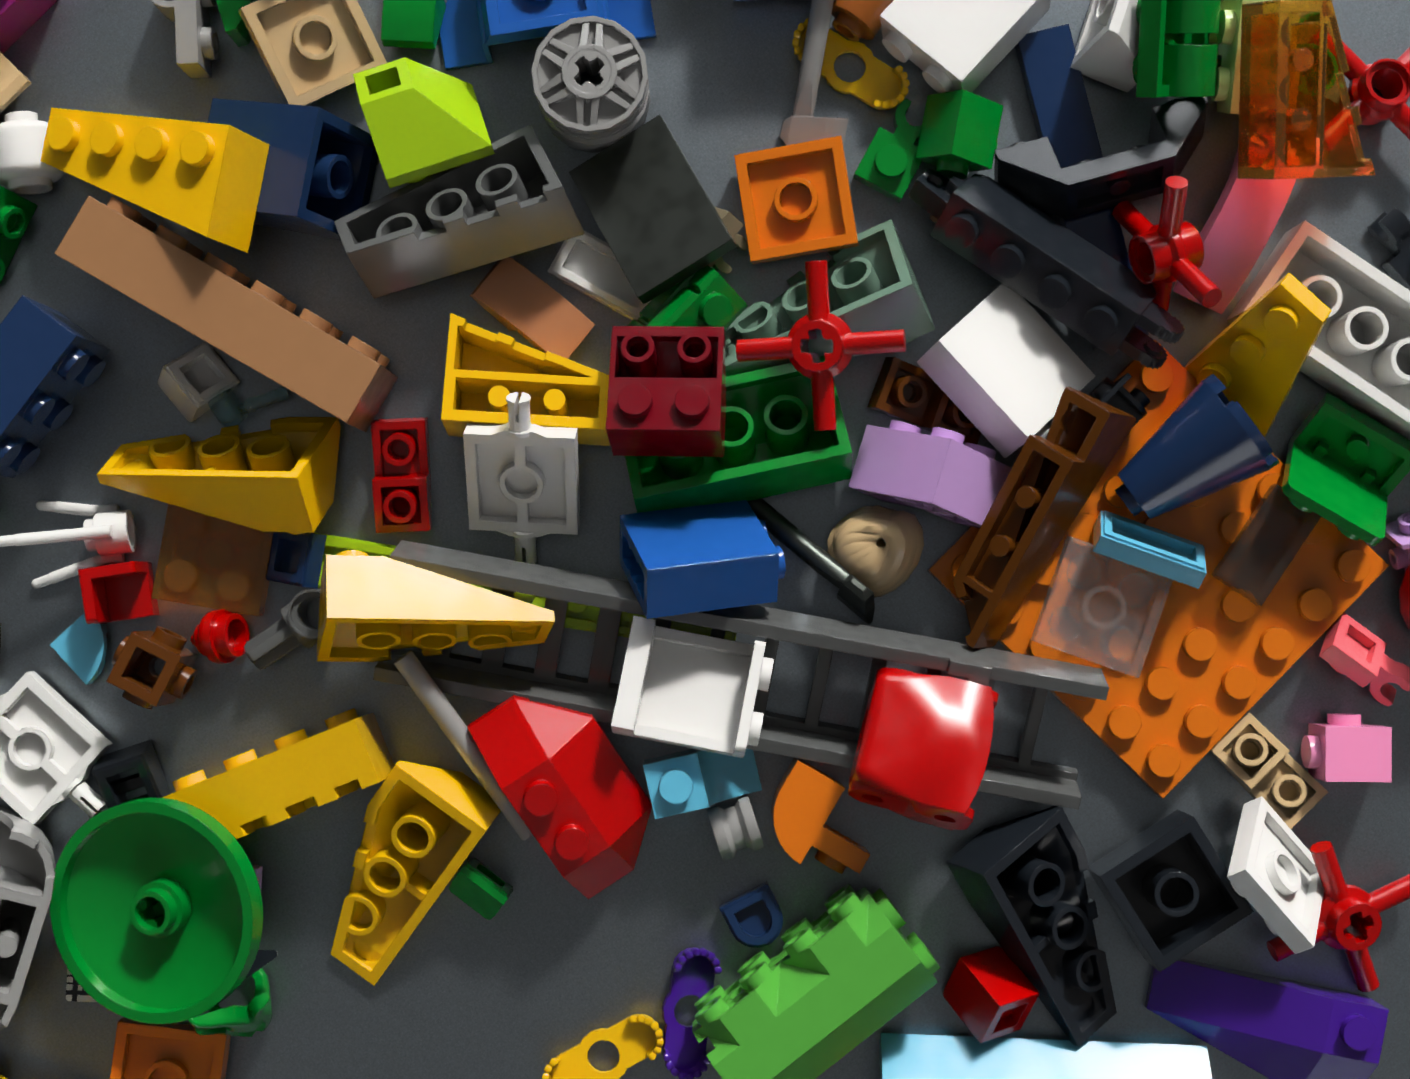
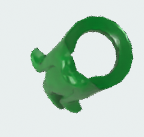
M261 968L252 974L256 989L254 998L249 1001L247 1006L232 1005L222 1008L217 1004L208 1010L209 1013L189 1019L195 1032L199 1035L224 1034L252 1037L256 1031H264L270 1024L273 1016L269 979L264 969Z

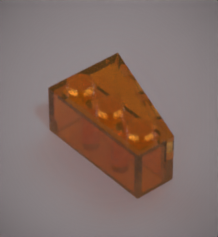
M1272 0L1242 4L1238 179L1275 180L1375 176L1372 159L1364 158L1357 126L1362 124L1359 107L1351 106L1343 74L1349 71L1332 0Z

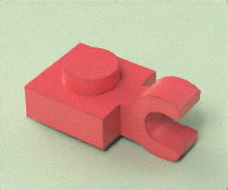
M1345 612L1327 629L1319 656L1328 662L1335 671L1346 675L1362 688L1370 683L1372 697L1385 706L1393 704L1397 691L1388 683H1395L1403 690L1410 691V667L1387 656L1384 653L1387 643Z

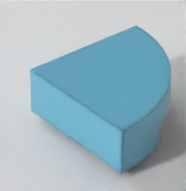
M84 613L50 644L86 685L92 684L105 667L106 624H87Z

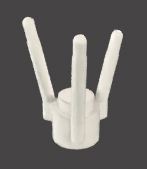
M39 500L36 503V508L40 511L93 517V519L84 520L83 528L0 536V547L84 540L88 552H98L99 555L32 580L31 586L34 589H40L79 575L78 569L125 562L124 553L135 552L137 544L133 515L129 509L120 510L119 504L99 506Z

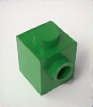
M964 89L928 95L916 159L936 166L935 172L947 178L955 176L959 179H966L968 172L992 169L994 154L997 149L1003 105Z

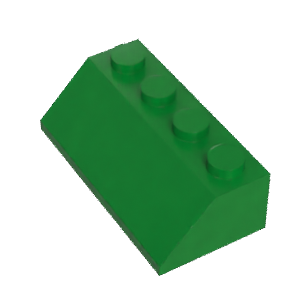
M825 355L819 356L820 362H824ZM792 363L727 376L724 457L625 456L637 513L742 500L751 501L851 479L853 452L835 382L836 430L814 431L811 378L798 372Z

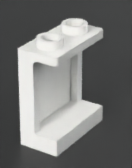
M633 616L611 723L612 733L744 758L747 745L758 747L764 713L754 712L753 710L757 690L768 692L774 659L764 657L766 642L755 640L754 644H747L656 626V620Z

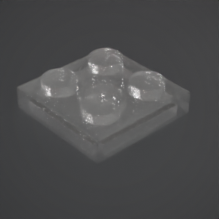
M1071 536L1067 537L1030 641L1139 678L1173 580L1093 552V544Z

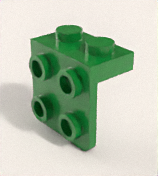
M1326 393L1289 439L1282 491L1288 500L1301 511L1318 514L1335 524L1337 529L1350 539L1363 540L1372 546H1377L1385 537L1388 496L1410 471V440L1333 395Z

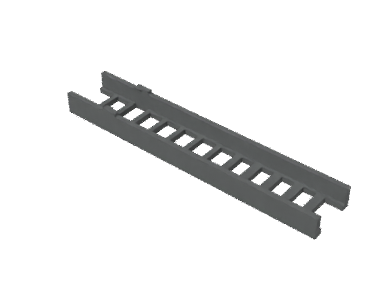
M401 540L390 555L391 559L465 583L491 587L493 592L514 598L515 592L546 597L544 608L554 611L555 622L545 643L538 645L535 669L504 663L506 647L483 650L481 659L451 653L452 647L442 649L441 655L424 656L422 649L412 647L391 650V660L378 661L375 666L373 680L409 686L393 663L412 650L442 693L502 703L511 696L516 695L528 698L530 701L552 704L592 714L596 721L612 723L619 684L610 683L621 615L622 612L645 616L628 581ZM568 602L600 607L588 678L557 673ZM759 605L654 618L656 626L669 629L672 621L712 628L710 636L724 639L725 631L765 638L764 657L774 659L768 692L757 690L753 711L764 713L758 747L747 745L746 749L852 768L875 673L879 668L886 667L887 660L926 667V675L940 676L941 670L947 671L949 675L966 677L967 681L992 687V690L994 689L995 680L1033 687L1017 757L990 752L978 791L1079 810L1082 797L1077 784V768L1031 759L1048 690L1106 700L1109 686L1101 668L992 648H972L965 643ZM779 641L819 648L805 718L766 711ZM833 650L872 657L858 728L819 721Z

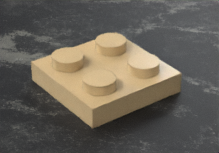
M258 0L238 10L284 104L305 106L355 83L353 74L387 63L357 0Z

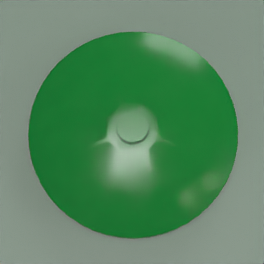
M152 797L135 799L104 810L89 819L74 833L64 847L55 867L54 889L50 901L52 930L57 947L68 970L77 983L99 1004L122 1017L147 1024L177 1023L199 1016L221 1003L245 979L255 961L262 937L263 903L261 890L253 866L244 849L226 827L214 817L197 807L178 800Z

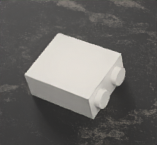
M893 0L880 14L883 35L882 43L888 52L900 62L905 63L909 59L923 70V78L936 92L944 93L961 89L973 92L1050 9V0Z
M1004 284L995 289L917 361L918 365L1004 458H1007L1018 448L1024 446L1030 434L1046 439L1050 430L1048 422L1054 417L1066 386L1081 391L1095 377L1093 372L1025 298Z

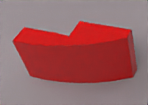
M428 417L373 420L371 422L375 477L372 479L376 533L430 531L432 510Z

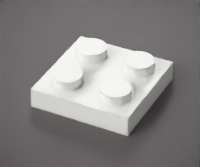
M1262 796L1243 804L1227 878L1237 894L1245 897L1264 918L1269 930L1273 934L1279 935L1287 946L1297 954L1315 946L1324 889L1311 852Z

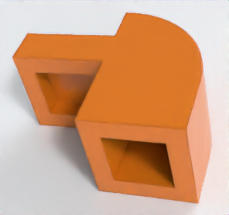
M793 758L779 782L772 800V822L781 846L800 865L811 846L818 849L814 858L830 869L843 874L846 867L860 874L870 857L866 847L825 824L845 787L841 782L804 760Z

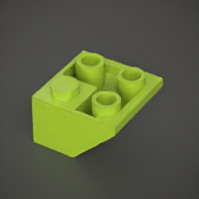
M406 57L353 74L360 105L389 188L405 183H416L429 175L495 154L472 84Z

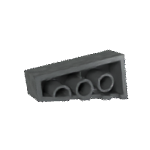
M531 125L491 143L495 153L493 155L429 175L419 182L400 188L334 221L347 256L374 299L585 234L568 196Z

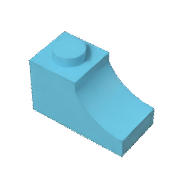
M689 749L645 759L643 763L655 819L708 808L710 805L727 799L762 791L754 752L751 749H746L744 758Z

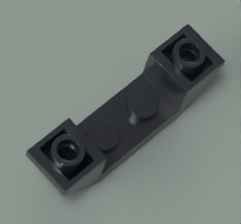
M1207 97L1173 99L1165 104L1152 107L1148 138L1149 145L1134 146L1127 151L1095 160H1083L1073 166L1062 169L1047 136L1028 142H1017L1009 147L995 150L994 180L1034 207L1066 220L1114 207L1123 201L1132 202L1164 192L1166 178L1180 176L1203 137L1208 99Z

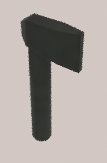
M764 499L747 501L757 518L765 521L769 533L813 570L839 588L837 599L868 625L873 622L875 611L873 591L855 576L849 574L831 555Z

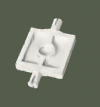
M513 392L506 396L508 423L502 425L467 423L463 433L469 530L498 531L508 536H513L515 541V561L524 562L526 556V563L535 564L538 561L536 537L550 533L578 535L580 527L578 428L543 427L532 424L530 417V395L522 392L519 400L518 392Z
M35 671L26 672L7 693L0 695V797L23 819L28 820L33 825L40 824L58 803L69 798L91 819L102 812L101 810L105 809L107 805L104 799L85 781L88 779L92 766L113 743Z

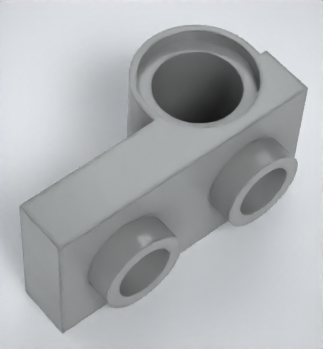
M150 0L167 19L175 22L177 65L191 79L212 78L211 60H217L219 57V41L215 27H210L209 7L216 6V0Z

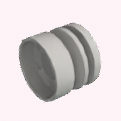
M597 16L571 18L547 34L536 50L531 72L534 93L542 117L554 136L570 148L597 153L645 123L651 102L646 57L632 33L616 21ZM586 71L591 76L599 73L601 84L596 87L589 81L582 84L580 75Z

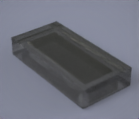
M1271 485L1211 575L1256 606H1262L1321 516L1314 512L1307 513L1296 508L1283 493L1280 485Z

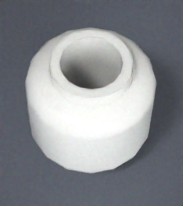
M32 111L7 113L4 115V122L0 123V184L7 186L8 190L17 195H35L49 192L53 189L52 183L58 181L64 174L63 171L40 161L48 123L38 120V114Z

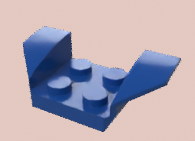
M447 0L440 29L446 71L492 64L491 45L546 37L552 29L571 18L597 16L616 21L632 33L636 40L656 37L650 0Z

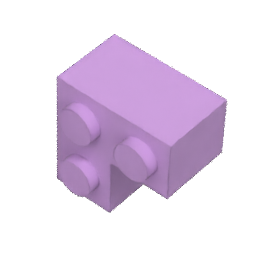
M891 420L889 428L866 425L848 485L849 488L882 502L925 510L955 524L975 528L981 527L1012 469L994 460L996 456L995 450L973 443L963 444L964 435L940 427H933L931 435L921 434L922 429L915 425Z

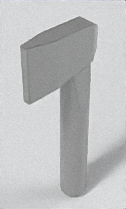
M834 0L811 1L792 116L783 121L780 138L786 145L840 135L843 139V145L845 142L849 118L814 117Z

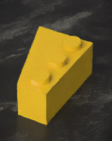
M450 313L441 421L448 436L463 437L467 423L497 425L508 423L506 396L510 393L518 392L520 400L522 392H525L531 397L530 417L532 424L543 427L578 428V444L610 446L606 432L608 374L547 351L544 353L516 342L515 338L501 332L496 334L467 323L465 318Z

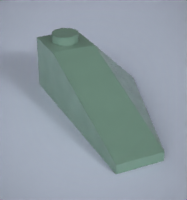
M892 219L857 234L859 246L827 252L831 258L827 262L830 313L844 320L852 332L904 329L906 343L935 330L924 294ZM801 270L786 280L790 287L786 292L769 304L766 302H755L745 309L725 330L726 377L791 363L790 359L738 362L736 357V341L740 339L788 337L793 325L800 318L808 314L806 277ZM821 330L816 331L817 339H809V352H816L819 356H824V353L833 352L834 345L832 339H824Z

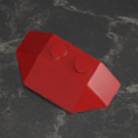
M513 695L467 725L470 734L504 795L562 877L589 900L634 870L651 813L652 803L592 714L552 704L530 701L528 698Z

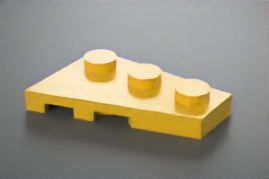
M1288 273L1190 359L1184 368L1196 378L1197 384L1211 374H1214L1225 385L1226 389L1222 392L1227 399L1234 402L1238 401L1265 438L1332 310L1291 273Z

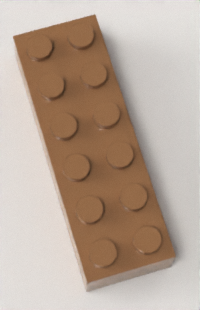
M91 196L87 197L54 254L345 423L367 432L371 422L376 417L398 379L395 374L386 369L390 362L389 358L354 336L351 337L347 345L339 341L344 332L306 308L303 309L299 317L294 315L293 312L297 307L296 304L257 280L251 289L246 287L250 278L208 252L204 260L201 261L200 258L204 251L160 224L156 232L153 233L157 224L120 200L111 197L108 204L105 205Z

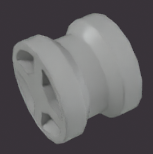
M749 796L739 798L735 806L726 809L719 806L707 809L723 861L734 858L737 851L745 848L753 851L765 848Z

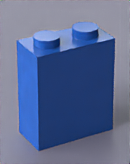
M747 500L620 515V564L646 619L777 602L778 579H783L786 572L784 553L780 546L773 544L768 535L765 521L757 518Z

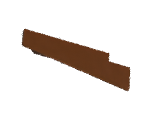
M1066 386L1047 438L1029 435L953 578L956 597L964 601L971 632L965 637L969 646L972 648H992L997 644L1136 422L1134 416Z

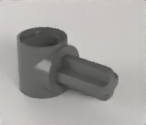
M307 589L299 592L289 604L281 608L283 618L246 642L244 646L245 652L258 669H266L301 644L307 649L317 644L318 629L308 622L306 609L312 600L320 598V589Z

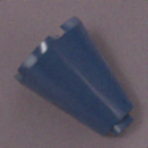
M1211 374L1196 386L1117 474L1124 484L1115 489V491L1134 517L1144 510L1150 519L1266 472L1279 464L1278 459L1271 454L1273 453L1272 448L1238 401L1234 402L1227 399L1222 392L1226 389L1225 385L1214 374Z

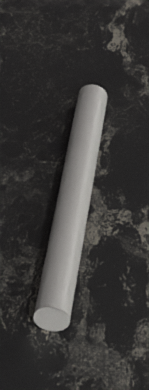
M412 650L401 656L393 663L519 837L522 840L531 837L533 834L500 789L468 727Z

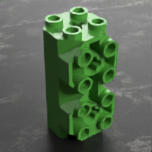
M850 884L841 887L824 902L827 908L824 913L811 923L806 917L799 920L781 936L785 945L783 946L784 950L779 955L769 959L761 951L739 968L738 973L741 978L724 990L721 985H717L696 1002L694 1006L699 1012L695 1015V1020L692 1022V1033L698 1043H701L707 1037L712 1042L715 1049L706 1056L722 1079H816L938 983L933 974L941 967L914 931L906 937L903 935L899 928L905 925L906 922L881 888L871 894L866 887L856 892Z

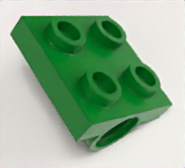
M1138 0L1136 16L1140 25L1138 54L1134 58L1132 67L1133 78L1137 83L1136 97L1215 96L1218 44H1209V34L1219 33L1221 0Z

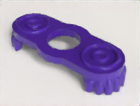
M686 948L675 957L671 969L669 993L665 996L662 1005V1018L665 1022L662 1056L665 1061V1067L674 1077L677 1076L679 1079L699 1078L702 1072L707 1071L708 1066L706 1064H710L706 1056L707 1038L698 1043L692 1033V1025L679 1024L674 1016L676 1003L682 997L694 995L701 998L714 987L715 974L722 972V968L719 966V959L716 958L714 953L705 948Z

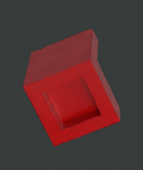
M129 561L78 569L87 624H105L160 615L152 562Z
M999 946L959 958L943 991L945 1000L980 1043L1020 1030L1040 994L1019 967L1010 960L1005 951Z

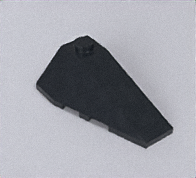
M1053 806L984 829L947 860L946 863L968 902L1010 960L1019 967L1039 991L1038 998L1071 1043L1080 1047L1113 1017L1117 1011L1106 954L1098 949L1093 919L1098 918L1095 900L1088 898L1083 871L1089 869L1086 851L1063 808Z

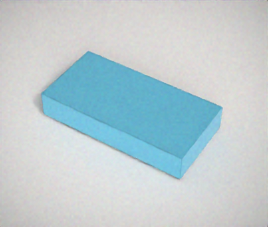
M1106 510L1100 511L1093 526V552L1194 588H1200L1207 574L1205 549L1202 544Z

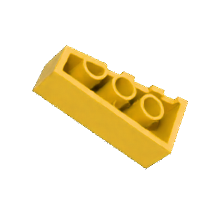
M51 107L40 161L203 236L248 253L270 145L226 124Z
M353 708L325 719L328 730L309 738L303 728L274 740L277 751L257 758L255 750L252 749L224 760L223 764L226 772L207 779L204 770H200L172 782L175 792L162 798L178 800L203 810L226 827L236 839L255 832L259 828L268 827L298 815L313 806L319 807L358 790L360 787L364 789L386 779L395 765L374 712L358 717L356 709Z

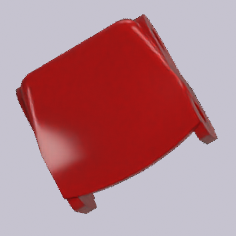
M879 668L875 673L872 690L866 705L849 778L848 795L860 802L889 809L914 821L948 830H966L973 822L975 811L969 807L981 784L990 753L994 708L997 705L999 694L993 691L992 687L950 676L919 674L898 668Z

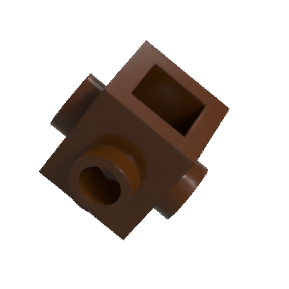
M157 626L154 632L151 630L133 631L117 647L112 658V665L114 667L106 682L124 690L122 697L140 707L153 709L154 706L172 704L176 698L182 700L191 689L197 676V670L192 667L198 654L184 648L187 642L186 638L164 627ZM158 658L166 661L160 675L155 671V662Z

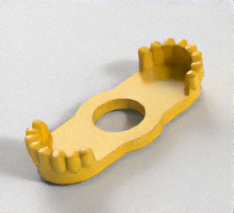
M809 18L805 19L804 23H799L797 30L793 34L792 46L794 54L800 62L802 60ZM829 29L821 76L826 79L827 84L835 91L845 95L851 94L877 110H889L900 104L907 96L910 81L907 79L908 74L903 72V67L901 65L895 68L890 67L874 57L872 51L865 44L847 40ZM854 53L863 60L865 72L859 80L846 82L836 75L834 63L840 55Z
M646 1014L630 1015L608 1028L592 1030L582 1038L579 1044L552 1058L544 1068L542 1079H619L625 1074L627 1068L647 1057L650 1060H655L657 1054L661 1052V1046L664 1043L663 1031L659 1028L658 1022ZM601 1040L613 1043L618 1048L620 1054L617 1065L607 1071L597 1070L590 1064L588 1059L590 1047L595 1042Z

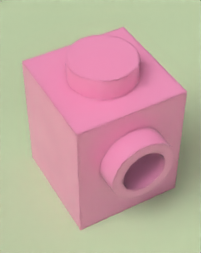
M1327 713V723H1308V735L1303 737L1301 743L1303 766L1308 768V773L1314 779L1324 782L1392 783V727L1377 724H1361V714Z

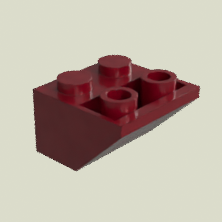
M612 326L606 432L613 456L724 457L726 420L725 328L697 326Z

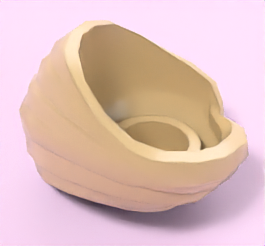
M879 505L864 506L850 512L831 530L827 539V553L849 574L855 576L873 591L874 598L882 597L896 590L908 580L918 565L924 547L923 529L917 517L904 510L896 511Z

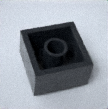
M1178 809L1089 865L1088 871L1143 958L1159 972L1254 912L1246 898L1237 894L1232 887L1230 880L1227 878L1228 870L1194 816Z

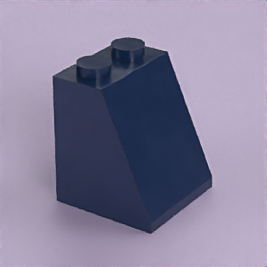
M212 98L207 123L231 125L270 145L254 224L341 241L334 221L369 204L378 159L371 134L320 107Z

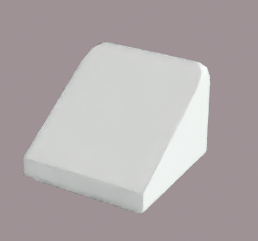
M206 341L163 366L157 381L161 390L188 422H193L201 417L240 383Z

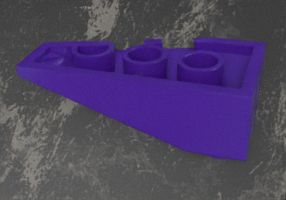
M1179 959L1161 972L1152 966L1145 1007L1148 1010L1269 1079H1369L1379 1065L1389 1013L1388 1008L1365 995L1186 959Z

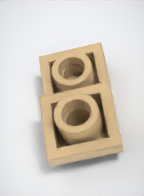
M1250 712L1210 750L1215 758L1254 799L1262 796L1290 829L1328 793L1318 781L1288 754L1290 750Z

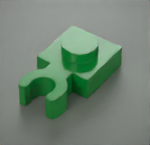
M907 98L896 109L893 118L894 134L879 127L853 176V179L898 203L901 202L922 163L921 160L916 159L918 147L914 145L915 141H919L922 125L912 126L907 122L905 114L908 112L912 102Z

